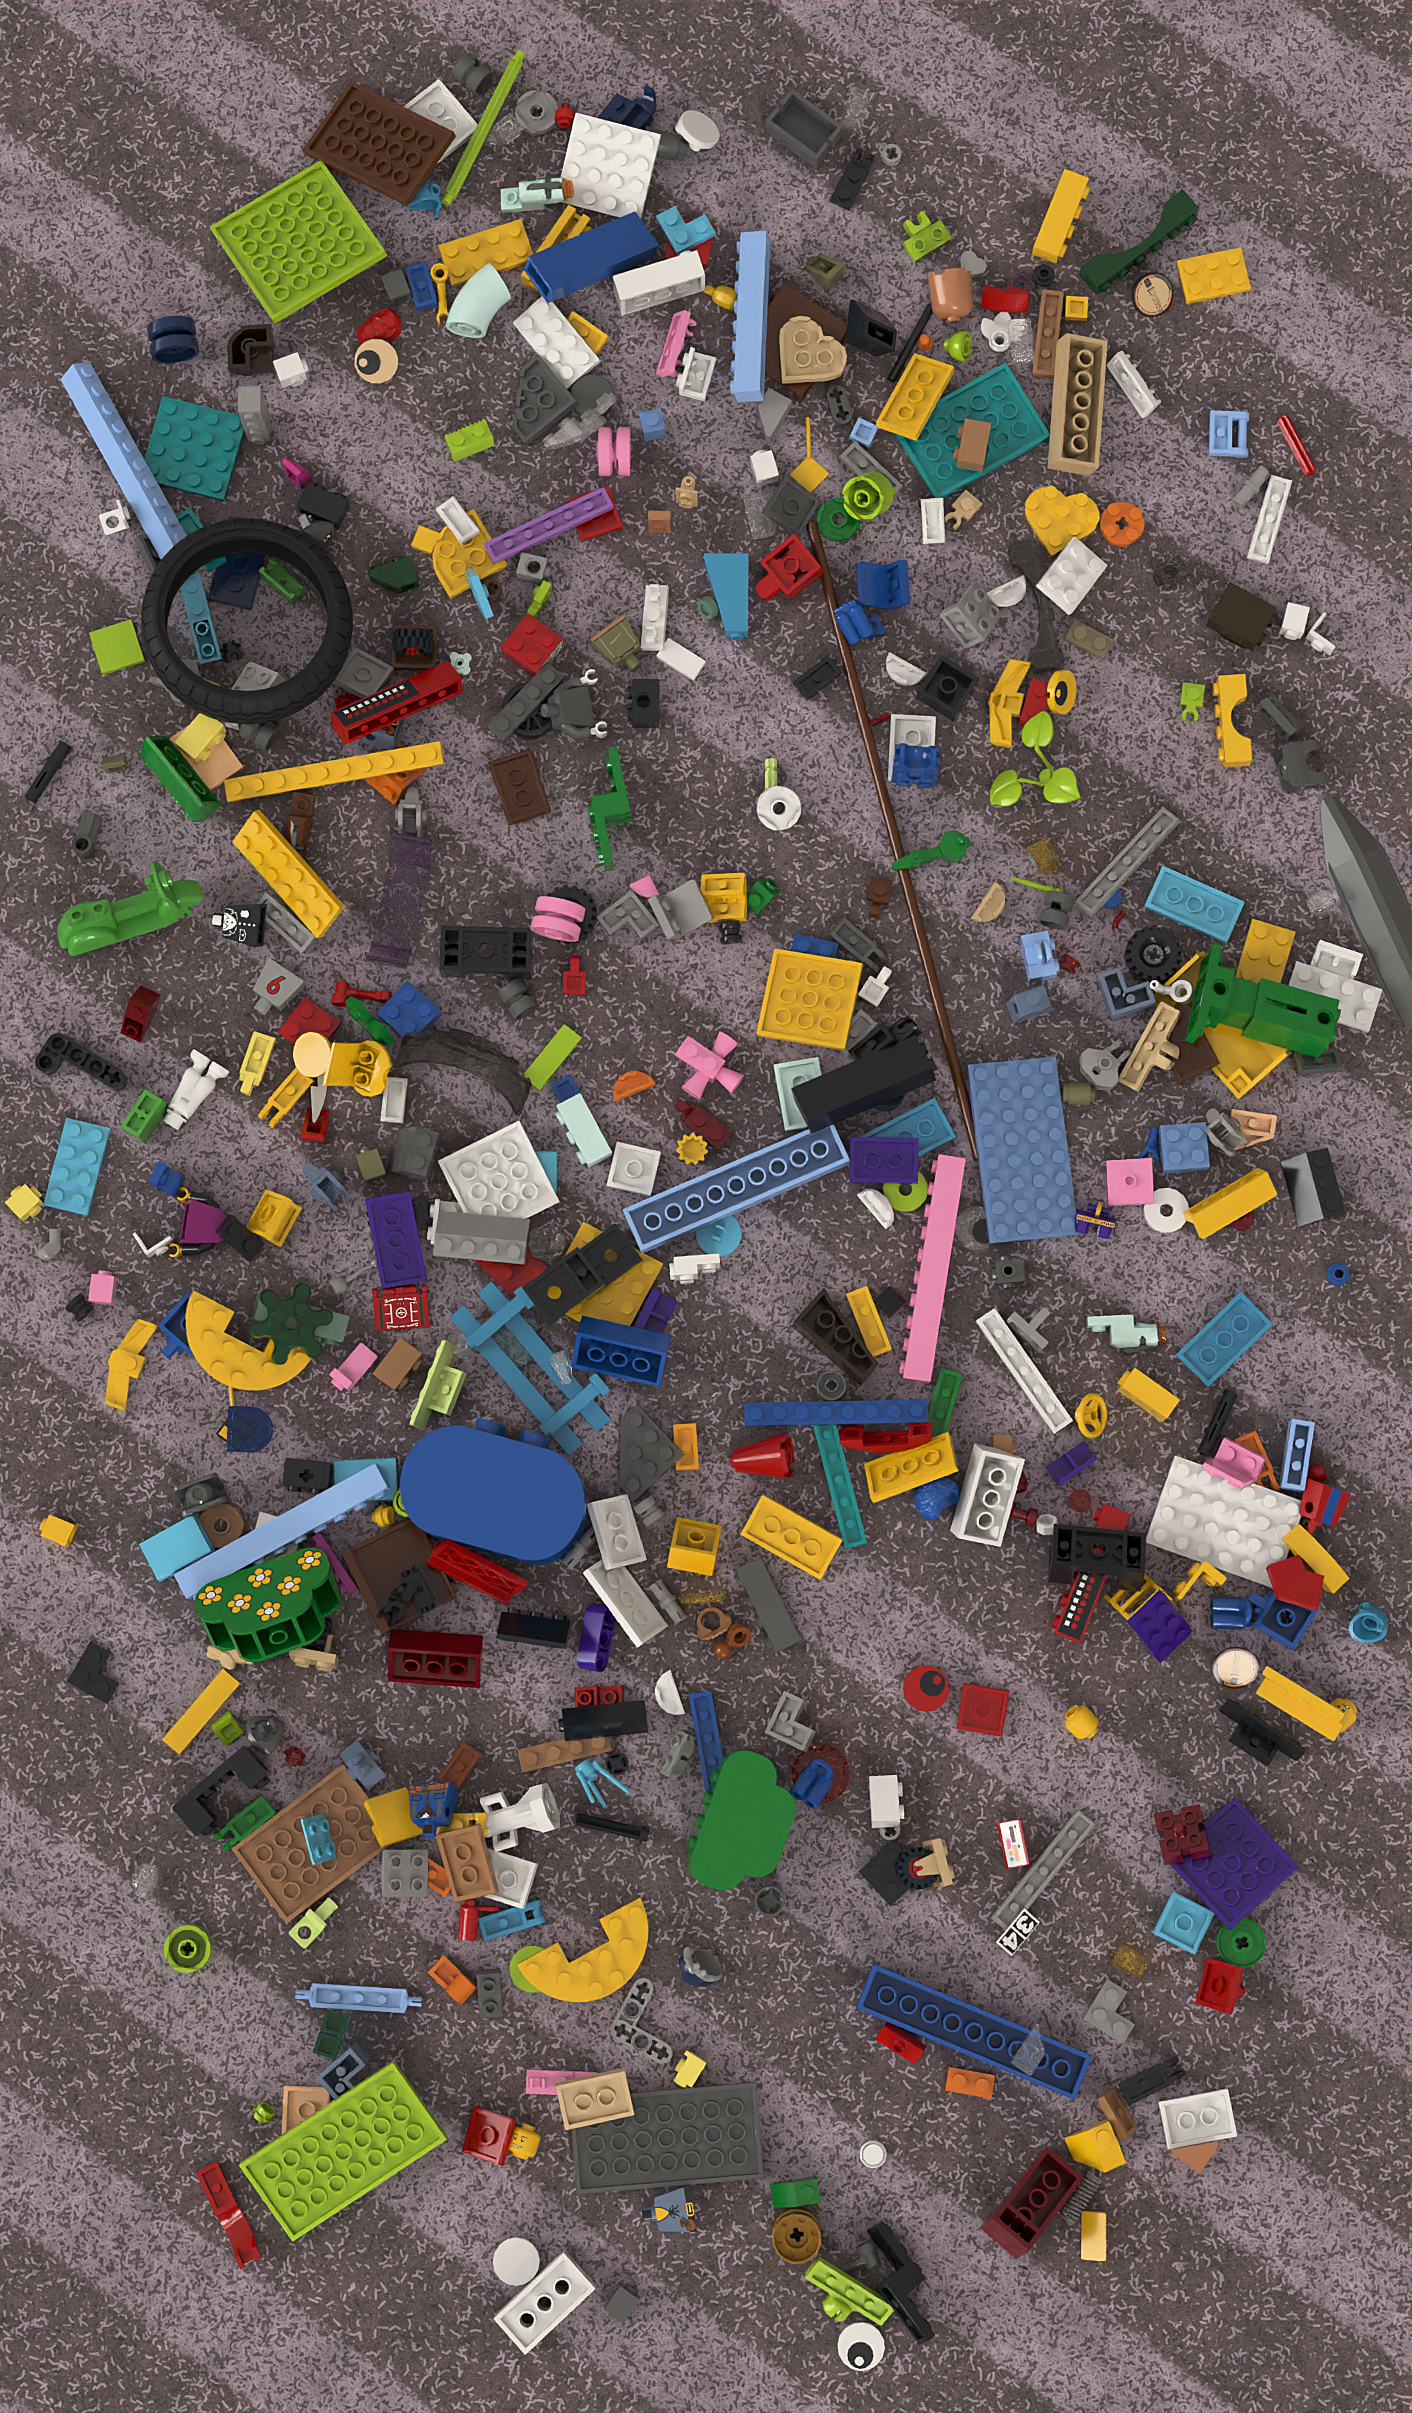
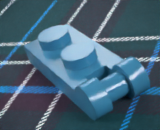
M541 1899L527 1903L525 1909L513 1907L478 1918L484 1941L547 1922L546 1916L541 1911ZM532 1910L534 1919L527 1920L525 1911Z

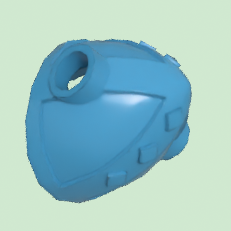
M426 179L408 207L406 206V209L433 211V217L438 218L442 205L439 195L440 187Z
M1369 1602L1360 1604L1358 1607L1359 1611L1349 1624L1350 1635L1354 1640L1361 1643H1373L1383 1639L1388 1631L1387 1614L1382 1608L1371 1606Z

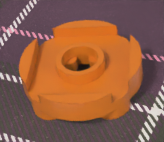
M1127 502L1110 504L1100 519L1101 533L1114 546L1126 547L1131 545L1141 537L1144 530V518L1141 509ZM1121 519L1128 523V526H1125L1123 530L1119 529V525L1116 524Z

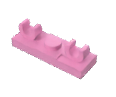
M683 310L673 315L656 375L660 377L668 375L673 378L678 377L679 372L675 370V366L682 367L683 361L677 360V358L684 349V338L691 337L694 334L687 329V326L693 327L697 324L693 319H689L690 312Z
M527 2069L526 2094L557 2095L555 2083L597 2074V2072Z

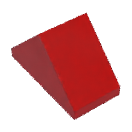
M307 1108L301 1131L303 1142L327 1144L330 1110L321 1109L314 1123L312 1120V1108Z

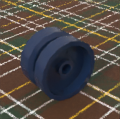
M168 316L148 324L147 333L149 341L152 342L150 352L153 361L171 364L191 360L199 354V345L197 338H195L196 327L192 318Z

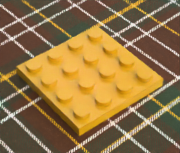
M774 948L756 1035L845 1051L863 964Z
M583 1222L565 1256L577 1247L581 1249L603 1232ZM609 1249L604 1253V1258L609 1262L614 1261L617 1258V1252ZM635 1249L643 1261L589 1301L583 1300L564 1315L579 1323L582 1316L631 1326L664 1264L644 1253L641 1254L640 1251ZM551 1287L548 1290V1296L551 1299H557L561 1295V1290L558 1287Z

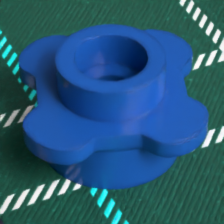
M874 614L869 619L872 625H874L876 632L866 637L868 640L885 633V627L880 623V616Z

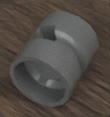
M467 53L456 63L452 76L461 83L465 82L466 88L475 95H479L490 84L493 72L485 65H480L479 60L471 53Z
M273 722L242 724L238 735L248 742L254 741L256 747L267 752L277 739L280 727Z
M1047 891L1044 901L1046 908L1041 911L1039 923L1053 929L1066 930L1070 918L1067 913L1072 911L1075 898L1062 892Z
M522 978L510 982L498 992L504 1005H509L508 1011L514 1020L523 1018L539 1006L533 994L527 993L529 988Z
M830 1370L824 1372L817 1380V1395L823 1401H839L846 1391L845 1378L837 1371Z
M773 1885L761 1887L754 1897L757 1910L765 1916L779 1914L785 1904L782 1891Z

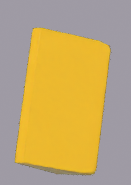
M1105 2211L1081 2212V2259L1106 2261Z

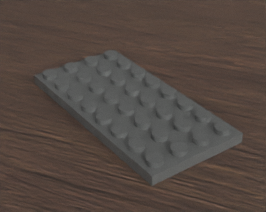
M756 2082L630 2092L634 2109L633 2116L571 2129L576 2194L764 2178Z

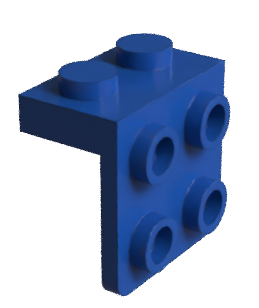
M898 560L888 565L865 561L858 562L859 603L862 606L895 610L909 605L910 591L907 560Z

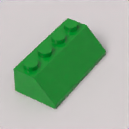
M148 736L144 740L140 752L144 759V764L155 772L158 776V782L170 791L171 798L182 806L185 810L184 814L189 820L203 822L222 805L168 736Z

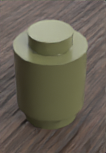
M1069 1082V1084H1064L1063 1102H1069L1068 1104L1090 1105V1101H1095V1087H1091V1083Z

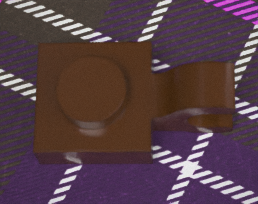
M875 877L871 878L866 900L872 901L869 917L878 919L881 904L888 905L893 886L892 881Z

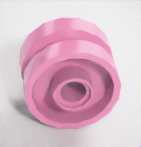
M599 427L597 441L599 476H611L613 462L615 468H617L618 476H630V427H618L614 441L611 427Z
M538 897L535 910L540 915L532 918L530 929L539 935L567 942L578 941L581 928L574 922L583 921L585 908L560 898Z

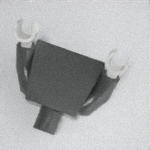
M593 669L588 670L584 677L577 676L563 682L554 690V695L548 698V704H542L541 715L543 717H551L552 727L561 730L573 739L589 738L595 734L599 738L607 736V731L600 732L598 730L606 728L607 723L601 721L595 726L588 686H584V683L594 685L597 682L598 678L589 680L587 677L589 674L595 673Z

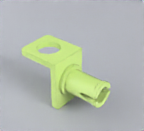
M327 1897L314 1912L309 1909L305 1916L289 1931V1935L302 1948H307L326 1927L324 1921L338 1906ZM306 1926L311 1930V1936L308 1939H301L298 1936V1929L300 1927Z

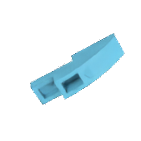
M200 573L191 575L180 589L201 665L221 660L222 656Z

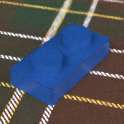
M423 262L405 267L416 310L438 306L427 263Z
M795 933L791 951L836 958L839 943Z

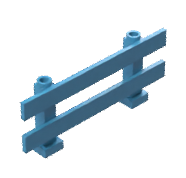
M490 1282L477 1294L495 1315L481 1326L463 1305L450 1318L467 1337L465 1340L466 1344L473 1351L477 1348L542 1424L539 1427L547 1437L552 1435L564 1451L571 1455L583 1443L566 1425V1422L576 1413L580 1412L597 1432L610 1421V1418L593 1399L598 1394H601L603 1397L610 1389L596 1373L588 1379L590 1384L585 1388L572 1376L518 1313L524 1307L529 1310L534 1306L521 1286L513 1292L516 1297L509 1302L497 1287ZM503 1325L508 1328L570 1400L559 1411H554L491 1338Z

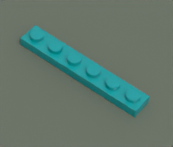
M812 1425L841 1537L843 1538L844 1548L848 1549L867 1544L843 1448L839 1441L837 1425Z

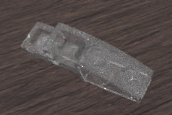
M605 392L596 401L599 405L593 411L589 408L580 416L582 418L581 422L575 417L569 419L567 416L558 425L561 429L555 435L551 432L542 440L544 445L541 448L544 451L569 446L588 437L608 422L603 413L618 398L613 392L609 395Z

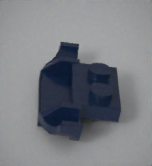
M645 85L642 99L638 100L635 98L633 101L617 93L597 118L646 130V125L650 126L654 121L653 115L656 110L655 90Z

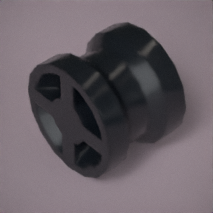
M727 922L718 925L719 931L722 933L720 938L722 945L743 941L742 935L739 934L740 922Z
M80 1293L67 1304L65 1310L68 1313H72L74 1319L80 1322L93 1310L94 1306L91 1303H87L85 1297Z
M614 1752L607 1757L605 1766L610 1774L621 1775L627 1771L629 1761L624 1754Z

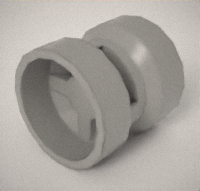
M653 1496L646 1498L633 1508L637 1514L642 1516L646 1527L665 1515L662 1509L655 1505L656 1501Z

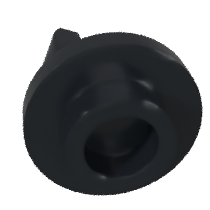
M235 640L223 643V648L219 649L220 653L225 652L224 660L226 663L232 662L230 658L231 653H235L238 660L243 658L242 652L237 649L241 646V643L236 644Z

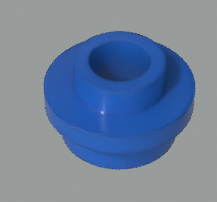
M1334 1263L1328 1268L1327 1279L1331 1284L1341 1286L1349 1280L1350 1272L1346 1265ZM1336 1270H1340L1342 1272L1341 1278H1337L1335 1276Z

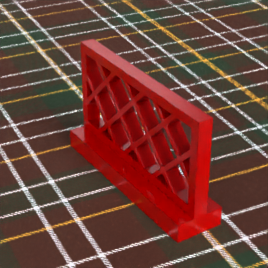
M445 1539L442 1543H435L426 1562L431 1567L506 1606L510 1603L512 1597L523 1590L528 1583L527 1580L449 1539Z

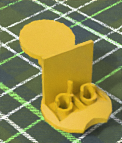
M308 1032L297 1039L293 1049V1059L298 1070L308 1077H319L325 1074L324 1086H353L362 1096L369 1097L379 1095L387 1088V1075L392 1067L391 1058L386 1048L377 1041L367 1040L362 1043L333 1042L331 1045L327 1037L321 1033Z

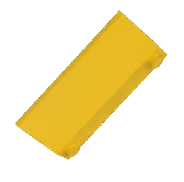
M1202 951L1196 954L1164 986H1172L1178 980H1185L1193 986L1195 991L1200 964L1206 953ZM1187 990L1181 992V997L1187 994ZM1157 992L1153 994L1156 1008L1161 1001L1175 1009L1186 1005L1177 1003L1172 999L1171 995H1163ZM1218 1023L1215 1029L1205 1027L1204 1033L1220 1062L1219 1065L1211 1069L1238 1099L1293 1052L1289 1049L1241 1036L1242 1029Z

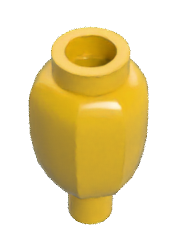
M707 285L704 289V293L712 296V300L718 306L730 311L734 310V301L738 300V294H736L735 289L724 285H719L716 288Z

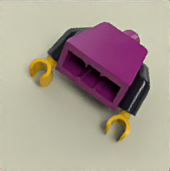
M182 1187L179 1190L186 1192V1196L184 1198L177 1197L180 1202L185 1203L179 1244L172 1243L169 1245V1247L177 1248L176 1254H169V1256L175 1258L181 1255H200L212 1250L215 1244L221 1242V1237L215 1231L225 1219V1211L220 1210V1205L209 1195L197 1192L190 1193L186 1188Z

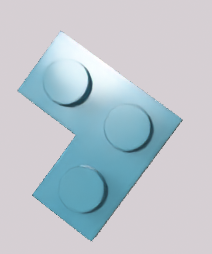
M676 206L656 216L657 222L677 256L716 236V232L705 214L685 224Z

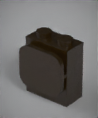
M1229 582L1206 626L1218 632L1222 638L1253 651L1256 645L1260 647L1266 637V634L1263 633L1267 626L1271 628L1277 618L1274 615L1277 607Z

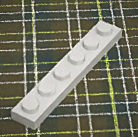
M994 1308L976 1320L979 1328L1052 1433L1055 1434L1073 1421L997 1310Z

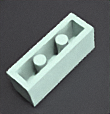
M581 1093L556 1105L558 1112L555 1115L560 1125L565 1124L569 1130L565 1134L571 1145L576 1144L579 1151L576 1152V1155L582 1165L586 1163L588 1168L613 1156Z

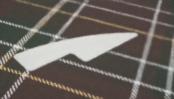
M325 1074L317 1077L318 1087L311 1086L312 1120L314 1123L320 1114L326 1096L327 1086L323 1085Z

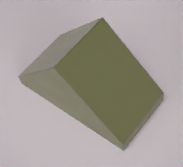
M821 253L804 267L826 291L843 278V264Z

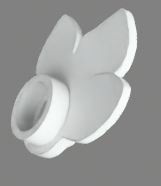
M1000 312L993 321L983 318L981 323L982 334L989 339L990 348L996 352L1007 350L1011 343L1018 342L1022 338L1025 331L1024 323L1012 324L1008 312ZM1002 339L1004 343L998 345L995 340Z

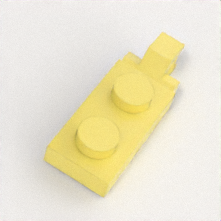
M253 1032L239 1072V1080L243 1081L240 1090L242 1094L250 1096L254 1085L259 1086L260 1081L262 1082L276 1038L259 1032Z

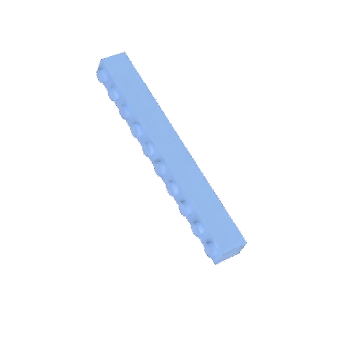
M91 363L72 364L61 378V381L158 556L162 559L174 545L187 535Z
M374 1463L175 1573L174 1576L186 1599L194 1598L195 1600L198 1591L207 1583L242 1571L252 1565L256 1566L267 1562L266 1557L274 1553L275 1556H278L287 1551L286 1546L293 1542L295 1545L307 1540L306 1535L314 1531L317 1534L325 1530L327 1523L333 1520L337 1523L348 1517L347 1512L353 1509L357 1512L368 1506L367 1501L373 1498L377 1501L388 1495L386 1491L391 1489V1486L379 1464Z

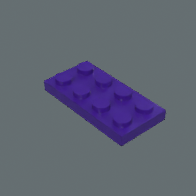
M411 1191L366 1198L365 1202L382 1289L426 1281L427 1276Z

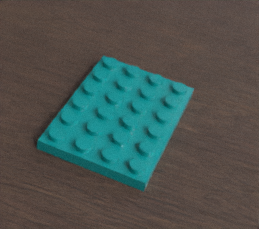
M1007 363L998 366L939 399L917 441L895 434L933 498H945L1050 439L1048 430ZM965 418L991 423L982 472L956 468L957 460H953L955 446L960 447L961 439H957L959 425L964 426Z

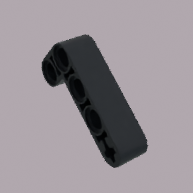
M61 1033L52 1034L35 1059L37 1069L44 1075L55 1074L62 1062L66 1061L114 1091L123 1090L128 1083V1079L122 1070ZM58 1040H63L64 1047L60 1050L54 1049V1044ZM76 1052H83V1058L80 1061H73V1056ZM51 1059L52 1065L50 1068L43 1069V1061ZM96 1063H101L102 1070L98 1073H93L92 1067ZM108 1072L114 1077H119L121 1079L120 1082H113L107 1076Z

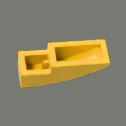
M1297 1524L1282 1538L1294 1556L1300 1555L1305 1570L1324 1575L1322 1588L1325 1591L1334 1594L1349 1579L1332 1556L1300 1524Z

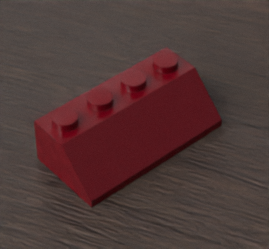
M391 1629L388 1646V1682L480 1688L483 1636Z

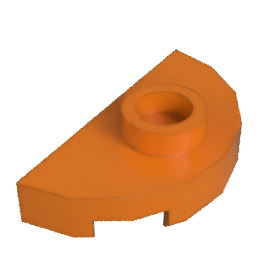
M636 1070L626 1072L617 1079L614 1085V1103L656 1086V1083L651 1076Z

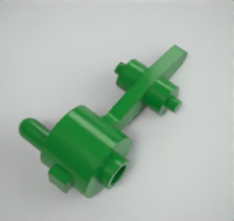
M949 831L942 836L937 847L921 851L914 850L909 855L893 862L892 868L895 871L908 868L917 869L938 857H941L948 863L960 862L965 857L967 848L971 846L970 840L961 832Z

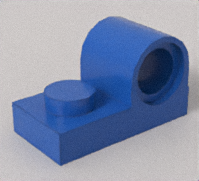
M158 1162L148 1182L152 1187L168 1193L171 1197H175L185 1177L169 1169L167 1165Z

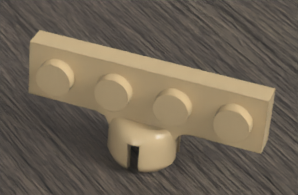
M1162 1001L1159 1003L1118 1078L1119 1082L1139 1092L1153 1066H1158L1164 1070H1170L1175 1063L1167 1059L1166 1056L1169 1054L1178 1059L1180 1049L1178 1046L1170 1043L1168 1039L1182 1012Z

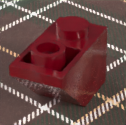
M140 985L129 999L120 1033L141 1042L157 1010L161 994Z

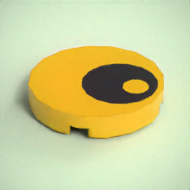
M1056 671L1049 680L1047 692L1050 693V698H1047V703L1054 714L1065 715L1074 705L1077 686L1076 679L1071 671Z

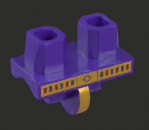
M1098 1199L1096 1205L1088 1203L1086 1209L1095 1213L1076 1209V1232L1088 1234L1091 1223L1098 1225L1096 1236L1108 1239L1112 1229L1116 1227V1218L1101 1215H1109L1110 1209L1102 1207L1103 1200Z

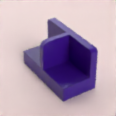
M652 1288L634 1327L663 1334L677 1305V1301L662 1295L660 1291Z
M1083 1441L1045 1468L1059 1486L1098 1458L1096 1455L1093 1456Z

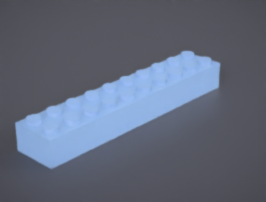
M834 1124L812 1134L808 1129L624 1208L623 1214L642 1254L849 1165L850 1160Z

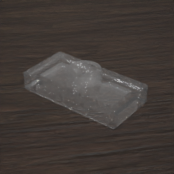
M853 86L840 120V124L844 126L843 130L859 135L874 93Z

